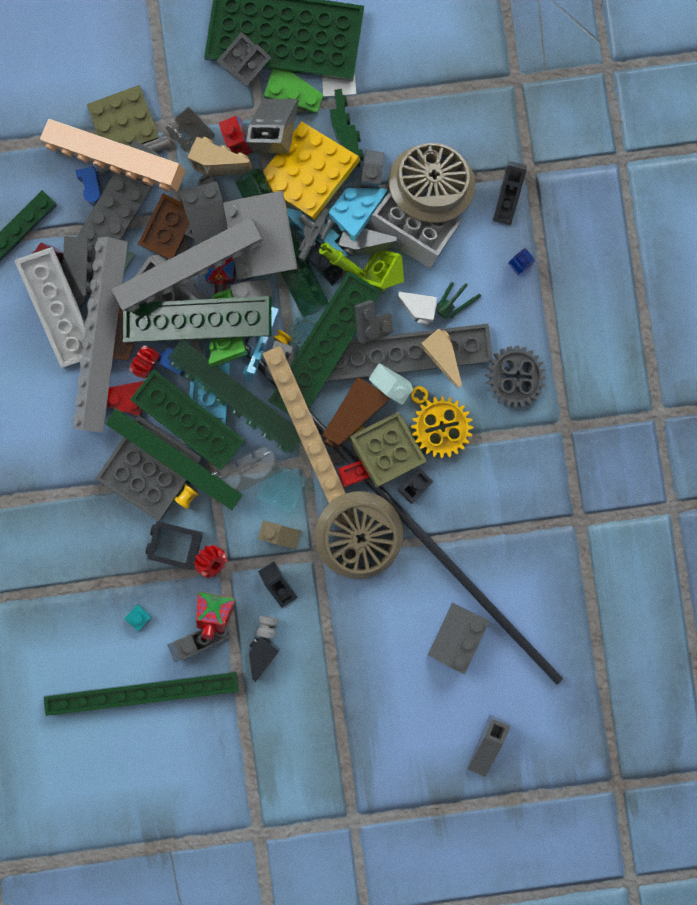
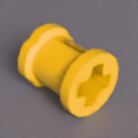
M185 484V489L174 500L188 509L191 501L199 493L188 484Z

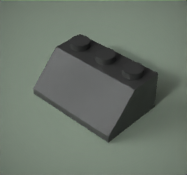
M452 603L428 655L444 665L465 674L488 626L489 620Z

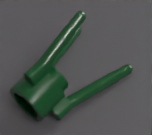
M451 282L436 305V312L445 320L449 317L452 319L457 313L480 298L481 294L476 295L453 310L455 308L453 303L468 284L465 283L448 301L446 298L454 285V282Z

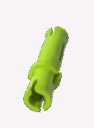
M328 243L321 245L325 251L320 248L319 253L327 257L330 263L338 265L347 273L350 271L362 279L365 278L361 274L366 276V271L346 258L343 252L335 250Z

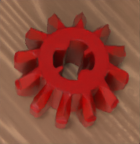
M143 346L133 359L130 371L137 377L147 378L159 359V353L151 347Z
M212 544L211 546L206 545L204 550H200V553L195 555L196 560L193 562L196 571L209 579L211 576L215 578L217 573H221V569L226 567L224 563L227 562V558L221 548Z

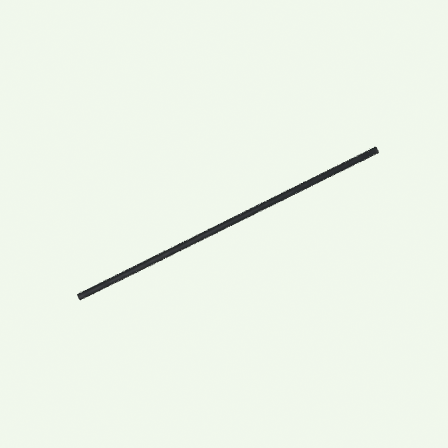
M246 344L248 355L245 356L251 361L252 357H249L252 348ZM261 359L258 369L266 377L265 369L267 364ZM268 379L275 387H277L274 380ZM309 410L317 430L322 436L326 426ZM343 444L339 448L333 447L348 465L358 462ZM371 478L364 480L377 495L387 500L394 507L400 520L556 685L559 684L563 677L382 486L376 488Z

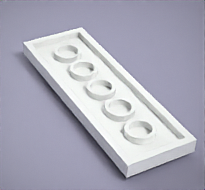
M53 247L16 259L15 264L61 368L80 362L83 355L82 343L86 332L85 322Z

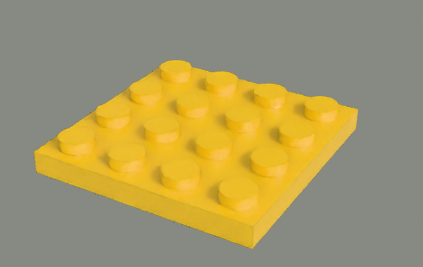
M301 121L293 132L290 152L277 153L256 181L271 193L283 191L285 202L315 220L359 163L360 158Z

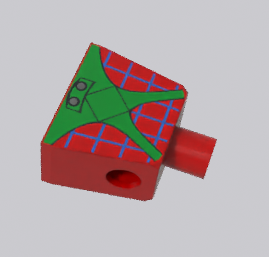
M198 592L196 628L203 630L201 636L203 639L212 640L214 632H224L234 610L235 598Z

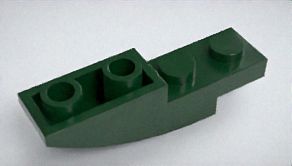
M342 89L334 90L336 108L330 109V119L335 137L341 146L358 155L360 161H363V151L358 149V142H361L360 132L356 131L355 125H351L349 113H345V107L348 106L347 96L343 95ZM360 161L356 165V168L360 167Z

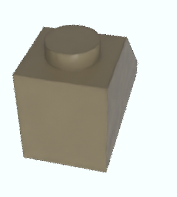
M263 520L258 539L296 549L301 530Z

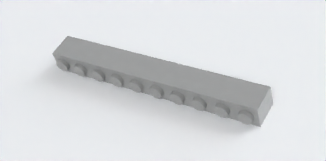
M100 237L95 244L96 254L92 265L93 277L90 282L91 293L87 304L88 316L85 321L86 332L82 343L83 355L80 360L81 371L78 378V394L75 398L76 409L73 416V429L103 433L119 313V303L111 289L121 285L123 282L127 241Z

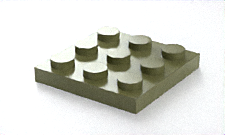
M140 85L87 104L98 136L127 146H131L134 140L143 145L159 139Z
M399 412L348 438L376 488L427 462Z

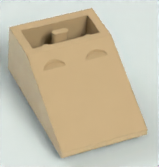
M203 137V139L196 138L187 157L192 169L205 175L223 176L252 174L253 172L248 156L242 153L235 154L224 145L219 147L206 137Z

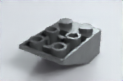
M262 100L249 124L246 143L255 153L290 152L299 100Z

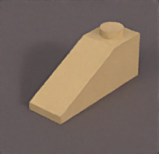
M438 329L423 341L420 346L451 383L459 389L462 386L453 346L450 342L451 337L445 330L441 331Z

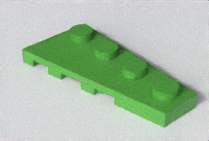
M229 288L213 294L212 299L233 298V294ZM244 338L211 339L209 348L211 351V358H209L211 368L248 355Z

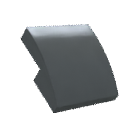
M241 32L216 62L247 87L271 57L258 44L255 45Z

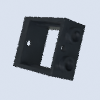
M156 521V524L152 525L150 531L152 536L151 543L147 544L145 554H148L147 559L194 570L195 565L193 562L196 560L195 555L199 553L204 532ZM161 528L193 535L186 563L155 555Z

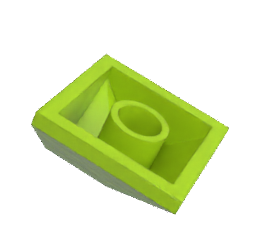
M387 250L373 253L363 269L366 271V276L361 274L365 277L363 280L382 291L381 294H384L388 287L404 282L402 256Z

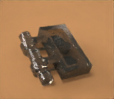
M189 107L175 119L179 125L177 128H174L171 124H168L165 128L170 133L169 136L181 145V149L184 152L190 153L197 137L201 139L206 137L211 140L215 136L209 127ZM186 132L191 138L186 140L181 134Z

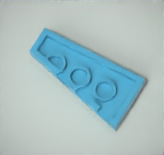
M272 307V327L279 310ZM256 337L258 340L257 346L252 347L249 355L252 359L250 364L246 363L243 374L246 375L244 381L252 383L269 337Z

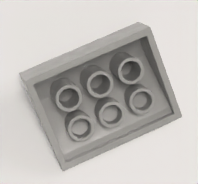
M414 190L410 193L414 196L417 191ZM389 192L372 214L366 229L398 237L403 245L397 249L431 269L462 220L458 217L440 223L416 220L397 206Z
M283 191L223 203L228 229L251 217L264 240L260 242L261 245L256 249L250 250L248 248L242 251V256L234 259L238 280L297 269Z

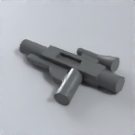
M323 208L316 222H313L304 214L300 216L299 221L305 224L303 230L305 238L298 249L301 251L298 256L299 260L305 261L312 246H315L318 235H321L320 239L324 241L328 231L335 222L328 219L326 226H324L329 214L327 208Z

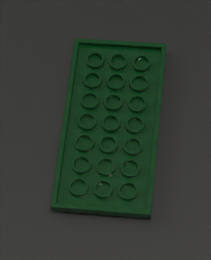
M213 0L204 58L209 61H217L242 32L271 57L263 67L264 69H276L298 74L353 81L364 6L328 0Z

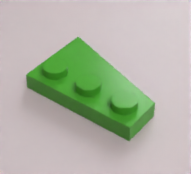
M272 69L264 98L298 99L299 109L318 114L323 94L290 71Z

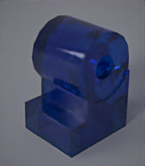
M524 248L508 264L517 275H520L535 262V259Z

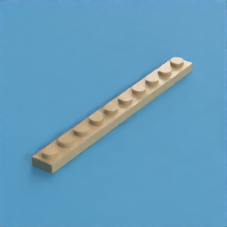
M277 346L262 354L325 496L330 503L346 493L282 348ZM352 508L345 510L347 516L355 524ZM342 514L336 517L337 521L347 527L350 526Z

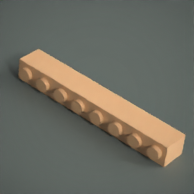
M48 119L40 137V140L46 144L45 147L53 152L59 150L67 157L72 158V155L76 156L78 160L84 163H88V161L93 162V165L101 169L107 167L113 173L119 175L121 172L125 173V176L130 179H142L143 183L153 186V184L159 185L160 189L167 192L170 190L177 192L186 173V170L179 163Z

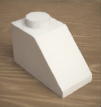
M399 292L398 300L413 320L418 321L417 323L422 325L433 323L437 297Z

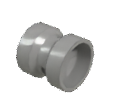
M260 615V627L257 629L256 635L275 638V626L278 625L279 619Z

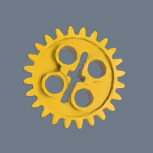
M441 396L440 401L434 397L433 403L426 400V407L422 404L420 405L422 412L415 411L418 418H412V421L416 422V425L411 426L412 429H416L412 436H418L415 443L421 442L420 450L424 447L427 448L425 454L432 451L433 457L439 453L440 458H443L444 453H446L448 458H450L451 451L457 455V448L465 449L462 443L469 444L466 437H472V434L468 432V430L473 429V426L468 425L472 419L466 418L470 412H463L462 410L465 405L458 407V400L453 404L451 403V397L447 401L444 400V396ZM451 411L454 414L453 420H446L444 412ZM426 416H433L435 424L428 425L425 422ZM440 422L443 425L454 422L459 423L457 426L445 428L444 432L440 429L429 433L425 432L426 429L438 427ZM451 429L458 431L459 436L457 439L449 437ZM432 434L439 435L440 442L438 444H433L430 441Z

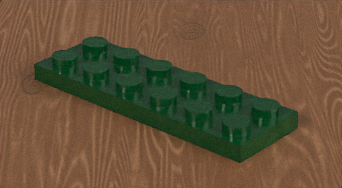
M154 369L130 399L221 471L246 441Z

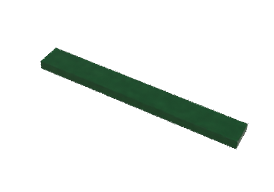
M115 408L105 424L231 511H233L242 498V493L117 408Z

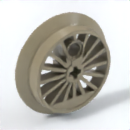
M425 143L407 149L394 161L389 174V189L394 202L404 213L419 221L440 223L456 218L468 208L475 193V178L468 162L456 150L444 144ZM442 154L447 156V159L440 164ZM414 156H417V158H418V160L420 161V163H419L417 160H415L413 157H414ZM452 160L456 162L455 164H453V165L447 167V165H448ZM409 163L413 167L406 166L405 164ZM459 168L461 169V172H453ZM402 172H403V173L410 174V175H409V176H402ZM415 182L407 187L404 185V183ZM421 187L414 196L410 193ZM454 187L463 189V191L459 192ZM426 190H428L426 197H420Z
M364 491L349 492L331 501L319 516L315 529L316 547L324 563L334 572L355 579L368 578L388 568L396 559L403 540L402 523L394 507L379 495ZM352 508L355 526L345 513V510ZM356 508L362 511V518L360 524ZM342 514L351 529L337 521L336 517ZM367 515H369L370 518L365 525ZM334 523L349 533L330 530V527ZM382 525H385L386 527H388V528H386V529H382V530L375 531L377 528H379V527L382 526ZM392 533V540L375 537ZM363 534L364 538L357 539L356 535ZM328 535L346 537L328 542ZM373 542L391 545L389 547V550L386 551L385 549L381 548ZM342 545L339 550L333 554L331 553L329 547ZM369 545L385 554V556L379 561ZM365 548L376 563L374 565H368ZM348 549L354 550V554L351 557L345 556V552ZM362 552L365 567L357 568L359 556ZM339 555L343 558L342 562L336 559ZM353 563V567L346 566V564Z

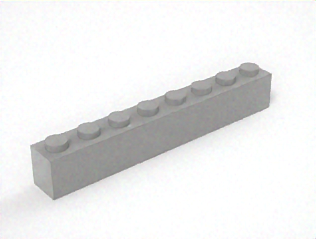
M250 217L111 290L122 311L129 310L131 313L139 309L140 304L144 302L148 304L155 301L157 295L161 293L166 295L174 291L173 287L179 284L183 286L190 283V278L196 275L201 277L209 272L208 269L211 267H221L226 264L225 260L231 257L236 259L242 256V251L248 248L250 250L256 249L261 245L260 242L264 240L253 219Z

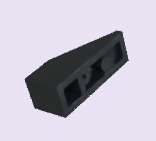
M508 160L493 221L512 224L527 165Z

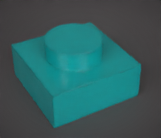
M137 604L124 619L139 632L152 616Z

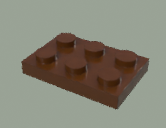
M162 193L138 245L168 260L175 257L189 227L183 202Z

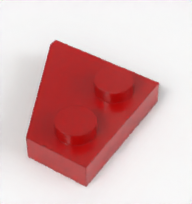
M144 381L109 387L106 407L117 408L122 412L141 416L142 409L130 399Z

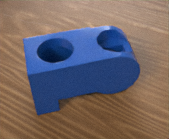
M92 166L75 170L78 180L84 183L83 196L90 205L95 206L102 195L96 168Z

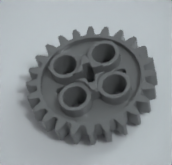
M519 345L514 348L509 346L506 350L504 348L500 349V354H493L495 359L489 360L492 366L486 367L490 373L484 375L489 378V381L485 382V384L491 385L487 391H494L492 398L499 397L498 403L504 402L505 407L510 406V404L512 408H517V405L519 407H524L525 404L530 405L531 400H537L535 394H542L539 387H545L541 383V380L546 379L545 376H541V373L546 371V369H540L543 362L537 363L539 356L532 357L533 350L526 353V347L520 349ZM505 362H507L510 367L508 372L504 369ZM523 363L527 365V372H524L522 369ZM500 374L531 376V379L501 378ZM504 381L509 384L507 391L503 388ZM523 382L527 385V390L525 392L522 390L521 387Z

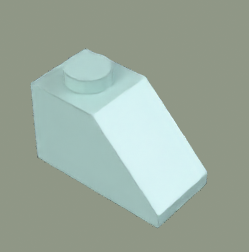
M380 363L369 377V380L386 396L402 405L413 390L410 381Z

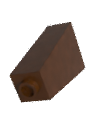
M357 377L321 438L324 440L323 443L331 448H339L348 440L349 436L353 435L388 403L390 397Z

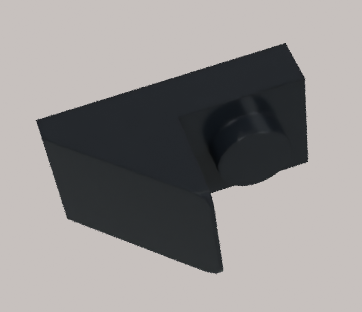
M419 468L398 489V492L412 504L432 484L433 480Z

